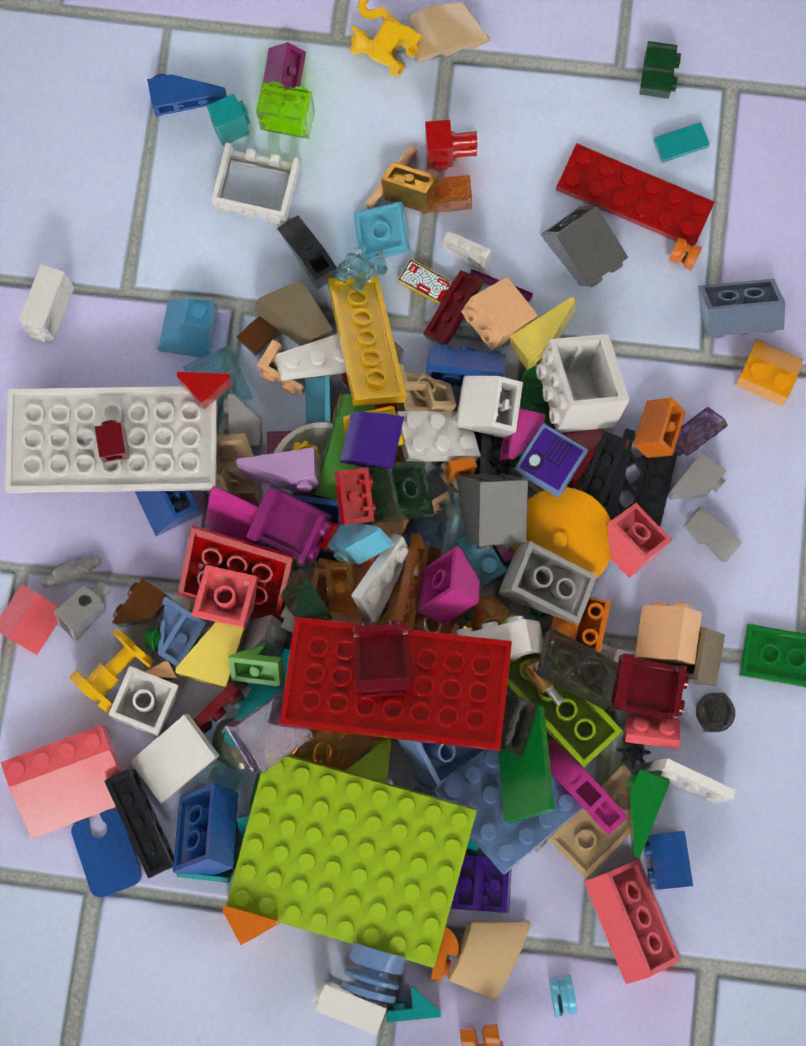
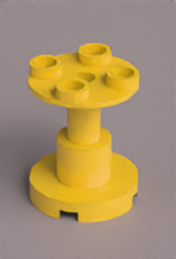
M118 627L111 633L124 645L123 648L105 666L100 663L88 677L77 669L69 676L72 679L71 681L90 700L98 702L97 706L106 713L110 711L113 705L107 694L119 683L120 680L117 676L135 657L149 668L155 662Z

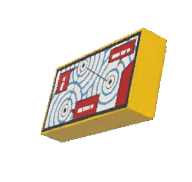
M412 259L409 260L398 279V283L438 305L441 304L453 283L451 280Z

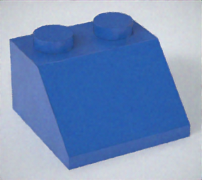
M685 831L649 835L644 847L645 858L650 857L651 868H647L649 884H654V889L656 890L693 886Z

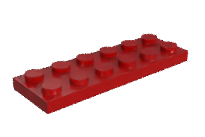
M576 143L556 186V190L592 206H597L601 210L676 242L679 237L683 238L690 245L697 243L715 203L710 199Z

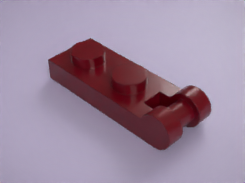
M231 682L193 719L203 734L212 729L213 720L217 722L227 713L225 708L229 704L233 706L244 697L242 692L249 686L247 682Z

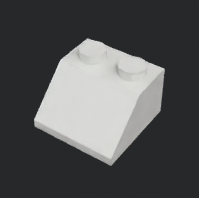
M129 666L108 715L115 721L159 737L164 732L170 718L179 686Z

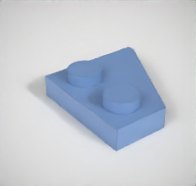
M165 596L163 599L164 614L160 625L161 639L158 645V655L178 666L198 643L209 622L201 618L192 617L190 610Z

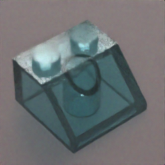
M230 345L183 365L185 372L230 373L233 380L232 386L217 398V414L224 411V398H228L230 392H236L244 401L253 398Z

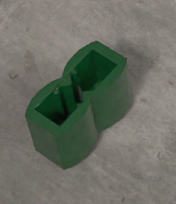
M653 41L647 42L639 95L669 99L670 93L676 91L678 77L673 75L674 68L679 69L681 53H677L678 45Z

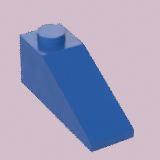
M158 74L153 78L147 79L152 108L156 117L207 107V105L227 97L225 87L181 76Z

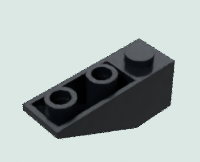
M299 215L277 228L317 290L328 284V278L339 277L336 265Z

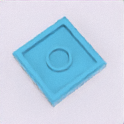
M401 201L354 213L360 261L364 263L411 252L404 204Z

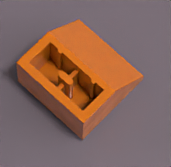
M589 597L579 624L552 616L546 645L600 654L611 601Z

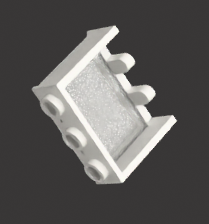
M226 143L211 198L214 207H217L216 209L223 213L239 212L241 216L249 219H255L257 216L265 218V221L272 224L286 223L298 175L301 170L300 160L294 158L293 163L281 161L280 156L276 154H270V158L258 156L256 151L247 148L245 153L235 151L231 143Z

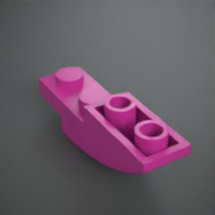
M554 739L548 744L551 775L555 777L609 836L628 816Z

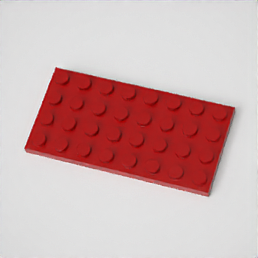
M295 617L280 717L281 726L500 751L512 641L409 630L412 694L357 698L355 691L356 674L353 627L359 626V624Z

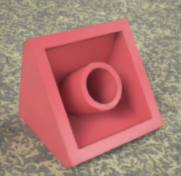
M206 565L192 617L244 628L254 611L258 577Z
M21 584L0 616V633L38 655L57 626L53 612L58 606Z

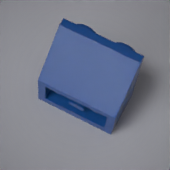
M134 491L155 536L161 535L202 515L192 491Z

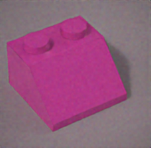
M454 547L425 568L419 612L443 625L475 606L480 596V581L461 548Z

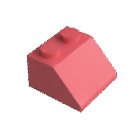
M637 503L607 524L611 560L629 578L654 560L672 541Z

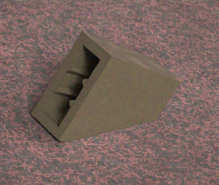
M302 279L260 297L254 307L257 315L299 346L329 337L333 330Z

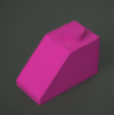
M519 408L516 432L502 438L499 462L505 463L513 460L526 451L544 423V414Z

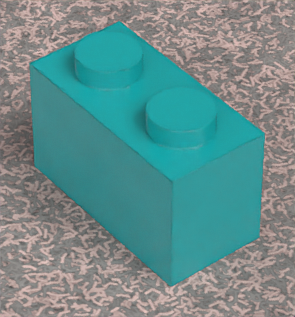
M235 94L207 105L212 126L222 146L249 135L247 125H250L251 122L248 117V111L243 100L238 102Z

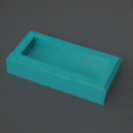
M701 122L655 137L653 140L662 163L709 148L710 145Z

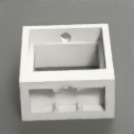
M40 264L18 320L25 328L24 331L29 333L30 338L40 343H44L45 340L54 342L74 290V286L65 272Z
M329 980L324 986H318L313 999V1003L317 1004L316 1012L376 1036L388 1006L384 1002L375 1003L354 996L340 988L339 984Z

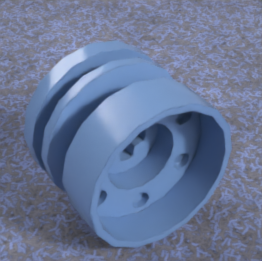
M353 942L348 959L359 965L358 970L345 969L344 974L355 980L354 982L342 980L340 988L367 1001L395 1003L396 995L385 990L386 988L399 989V985L389 980L390 974L403 975L406 964L405 957L382 952Z

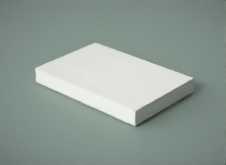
M187 713L130 762L158 801L164 803L220 755Z

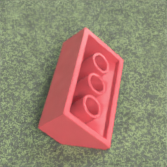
M639 859L584 881L625 984L649 978L680 961Z

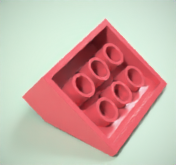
M104 725L96 726L1 762L9 789L31 838L41 836L116 807L104 780L121 773L122 769L108 728Z

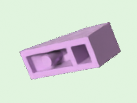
M314 448L236 459L243 477L293 492H309L312 489L320 488V461Z

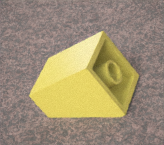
M215 622L176 667L175 673L183 678L225 689L233 682L231 680L229 656L239 652L247 627L241 628Z

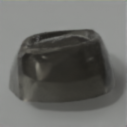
M726 693L706 694L697 703L696 718L702 728V732H722L727 730L734 722L735 707Z

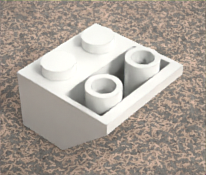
M464 376L456 427L501 438L515 433L523 382L501 376Z

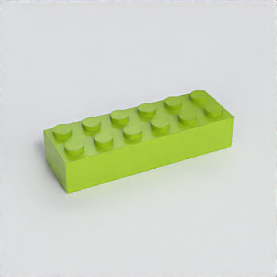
M513 613L508 618L515 617L516 615ZM546 647V653L543 654L532 653L523 655L518 659L510 658L507 688L526 709L537 705L544 707L546 731L582 768L623 732ZM535 661H540L544 664V673L564 699L558 706L547 692L543 691L526 669Z

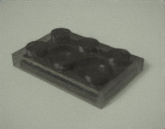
M550 628L545 633L536 675L605 710L611 703L618 663L563 633Z

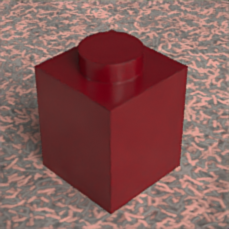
M108 420L102 422L101 426H95L98 454L103 463L130 458L126 431L121 422L117 423L116 420Z

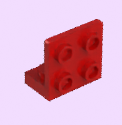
M368 468L334 471L341 525L375 521L376 505L371 495L373 479Z

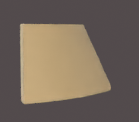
M463 2L432 6L409 14L411 28L423 37V40L417 44L419 50L415 54L416 61L421 63L440 54L449 56L466 47L473 50L491 41L489 35L484 33L479 26L478 20L472 16L471 10Z
M399 364L406 391V401L397 403L398 411H454L457 404L451 384L433 379L424 373L415 374L405 370V365Z
M245 433L217 435V488L259 507L263 500L260 481L243 477L236 463L238 458L253 456ZM205 490L207 496H210L211 490Z
M522 919V922L471 920L458 940L461 954L449 971V981L496 1001L521 953L531 925L530 921Z

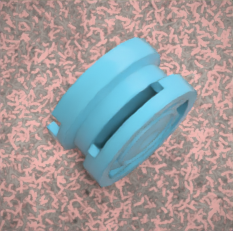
M571 975L564 976L560 980H557L556 977L549 978L555 1017L563 1016V1013L567 1012L570 1015L577 1014L576 997Z

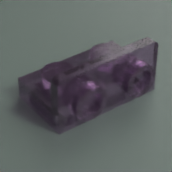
M707 406L681 426L674 452H678V456L682 454L689 456L728 426L725 418Z

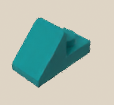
M411 985L412 1007H407V1002L393 1003L391 1004V1009H386L387 1023L441 1017V1009L413 985Z

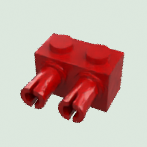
M450 119L425 121L428 169L443 171L448 169V167H453L455 158L477 156V131L454 133V131H451Z

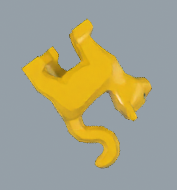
M359 0L357 8L363 18L371 20L381 17L383 23L373 40L367 32L352 26L351 29L354 33L350 39V52L354 55L367 54L374 62L388 66L390 68L389 73L393 77H400L405 67L396 58L395 52L401 45L405 48L407 55L414 57L419 50L417 44L423 40V37L413 28L402 24L388 9L383 7L368 9L367 4L369 0Z

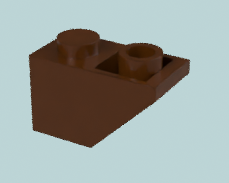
M141 578L139 583L134 582L127 593L129 597L124 605L121 603L115 609L112 622L118 627L123 628L156 621L164 610V597L169 596Z

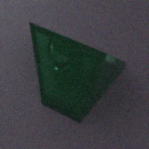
M302 568L297 570L280 595L292 615L302 618L333 620V617Z

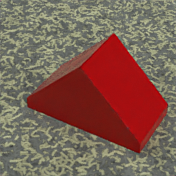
M177 372L180 384L204 410L227 391L233 382L230 373Z

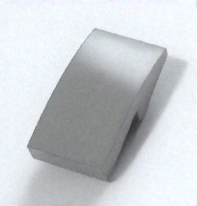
M698 507L683 525L699 544H705L721 562H727L742 544L726 526L701 507Z

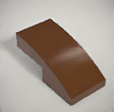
M259 316L236 337L239 342L256 356L272 339L276 340L282 332Z

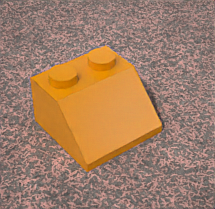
M756 339L735 385L783 406L798 377L803 359Z

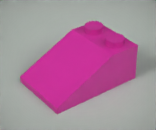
M213 486L210 491L205 522L207 527L211 529L210 531L253 544H258L259 542L246 537L259 507Z

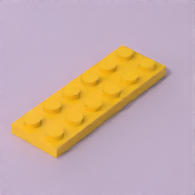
M378 275L328 278V289L353 405L405 402L406 391Z

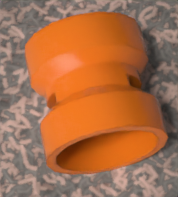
M679 237L669 257V261L682 263L684 268L692 271L702 247L696 244H687L685 239Z

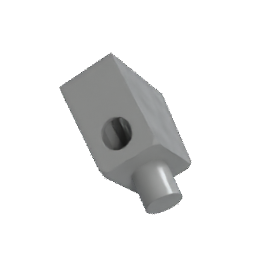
M102 581L92 590L86 585L81 586L53 612L57 624L77 641L105 611L103 600L111 593L109 587Z

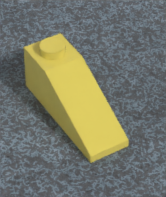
M573 296L510 336V349L527 370L533 366L537 367L540 363L543 351L546 349L549 340L560 338L575 313L576 300Z

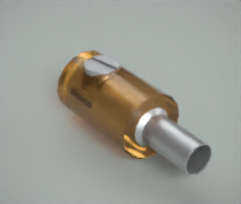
M538 657L522 668V671L541 694L547 692L557 706L564 701L554 687L557 681Z

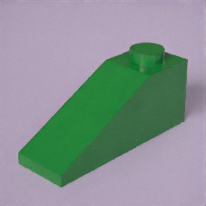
M641 769L637 770L636 774L631 773L626 784V788L630 789L627 797L632 856L637 858L641 857L670 784L669 781Z

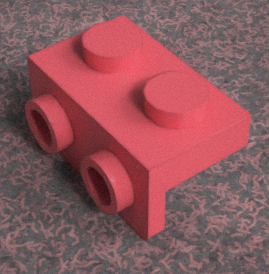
M627 713L623 730L625 742L679 749L680 720L671 721Z

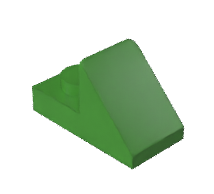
M266 645L237 652L229 656L232 681L280 687L285 682L282 658L268 656Z

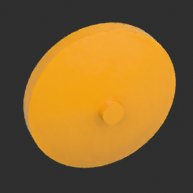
M566 487L558 498L544 490L527 500L526 542L531 541L595 574L599 578L611 561L607 528L611 518L603 505L584 491ZM516 547L510 548L512 556L514 555Z

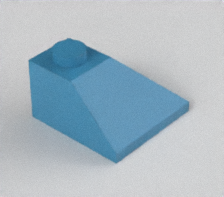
M193 298L168 301L158 350L208 359L218 313L215 303Z

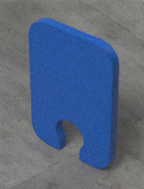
M109 809L100 813L102 821L107 825V832L102 838H94L91 835L88 818L77 821L71 829L72 838L90 891L96 897H105L138 884L142 877L132 842L118 811L115 809Z

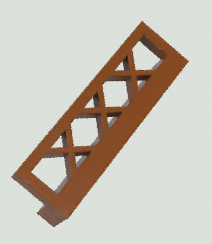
M412 533L410 544H407L409 548L407 559L391 593L385 625L390 620H401L402 623L408 624L409 630H413L429 554V548L419 533Z

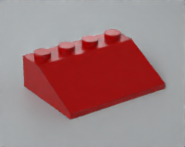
M192 525L178 595L196 600L206 565L257 576L254 611L250 617L261 618L273 615L280 621V615L290 592L294 556Z

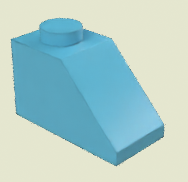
M355 523L340 524L327 546L334 552L333 556L338 561L344 564L348 562L361 564L387 550L394 542L379 527Z

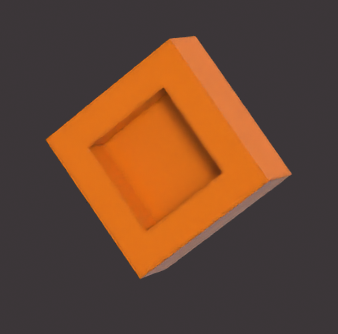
M457 457L449 461L445 471L447 482L457 481V475L474 474L477 467L475 458Z

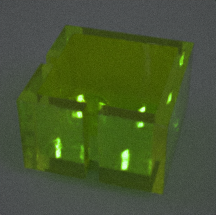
M262 82L256 108L260 130L309 139L315 114L312 91L301 86L285 89V86L278 82Z

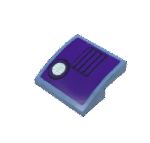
M543 423L515 467L514 472L559 498L587 455L588 449Z

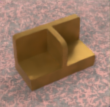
M392 162L381 178L384 200L392 203L401 201L404 207L428 214L430 211L429 196L438 184V177Z

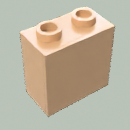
M508 277L472 296L461 311L467 322L474 327L483 342L492 351L510 341L512 334L538 317V314Z
M654 601L653 605H642L635 657L659 663L695 665L702 612L691 609V604L685 602H675L674 606H669V603Z

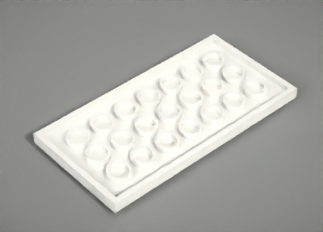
M183 386L8 389L5 492L201 491L211 490L213 486L217 487V399L204 410ZM108 420H116L117 423L121 422L125 427L130 458L103 463L98 454L95 426H101L102 422Z

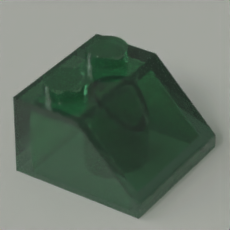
M395 462L393 469L380 466L369 469L373 479L371 495L376 505L375 523L398 522L434 514L424 463Z

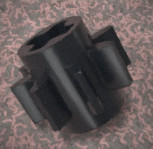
M625 738L621 739L625 746L616 749L617 752L623 754L620 762L630 761L631 768L635 767V761H639L640 764L644 765L646 762L642 757L650 754L651 751L645 750L644 744L625 742ZM633 744L637 750H640V754L635 755L634 758H632L631 753H627V749L631 748Z

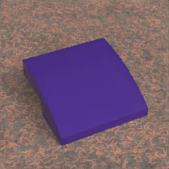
M351 412L340 463L365 468L367 464L393 469L404 416L376 412Z
M465 855L452 901V909L509 913L512 868L503 875L488 857Z

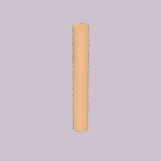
M409 146L397 163L407 166L417 154V150ZM382 183L379 184L364 203L369 209L374 208L383 197Z

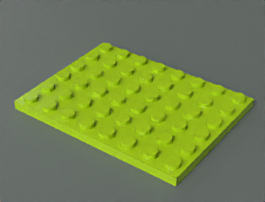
M268 749L226 905L239 910L260 914L270 919H277L279 923L353 944V942L382 952L403 956L405 960L434 968L477 808Z

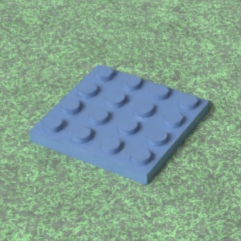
M485 749L439 787L434 789L432 793L435 797L477 808L470 837L503 875L583 809L555 777L551 775L555 811L512 824L504 822L498 751Z

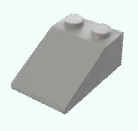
M529 541L517 545L499 594L521 605L579 624L597 576Z

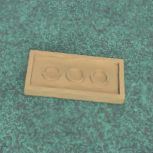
M624 764L601 786L628 816L615 831L608 836L590 815L582 809L548 839L585 879L630 835L627 797L630 789L626 788V784L632 772Z

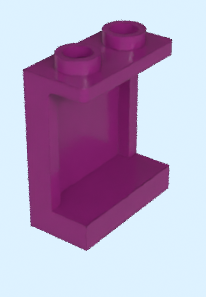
M276 487L267 488L246 537L253 541L261 540L286 554L293 555L294 558L298 559V563L305 565L310 563V561L313 562L320 551L318 543L321 537L324 538L331 527L329 522L331 515Z

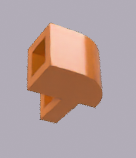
M447 926L445 927L435 967L431 973V979L441 981L443 975L448 976L452 960H448L447 955L459 956L457 938Z

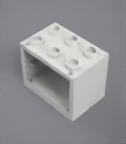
M609 334L549 340L546 349L543 351L542 359L536 367V374L538 379L542 381L543 398L548 402L550 422L555 425L556 431L565 433L616 427L630 399Z

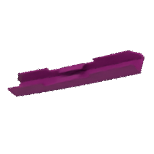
M471 269L470 274L480 277L487 285L492 286L501 281ZM515 286L522 296L530 302L533 293Z

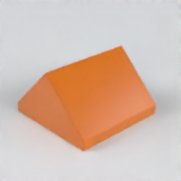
M224 905L222 910L240 945L280 924L277 919H270L260 914L232 908L229 905Z

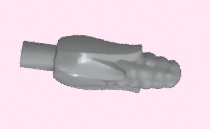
M95 555L61 564L52 571L51 575L40 579L44 588L54 584L58 586L68 585L99 566L101 560Z

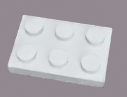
M397 411L396 415L404 416L401 431L404 444L401 447L405 462L452 461L457 457L475 458V461H477L480 457L474 431L456 427L458 411Z

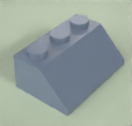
M775 279L698 286L702 322L707 337L721 338L725 335H748L754 332L772 333L776 330H784L785 301Z

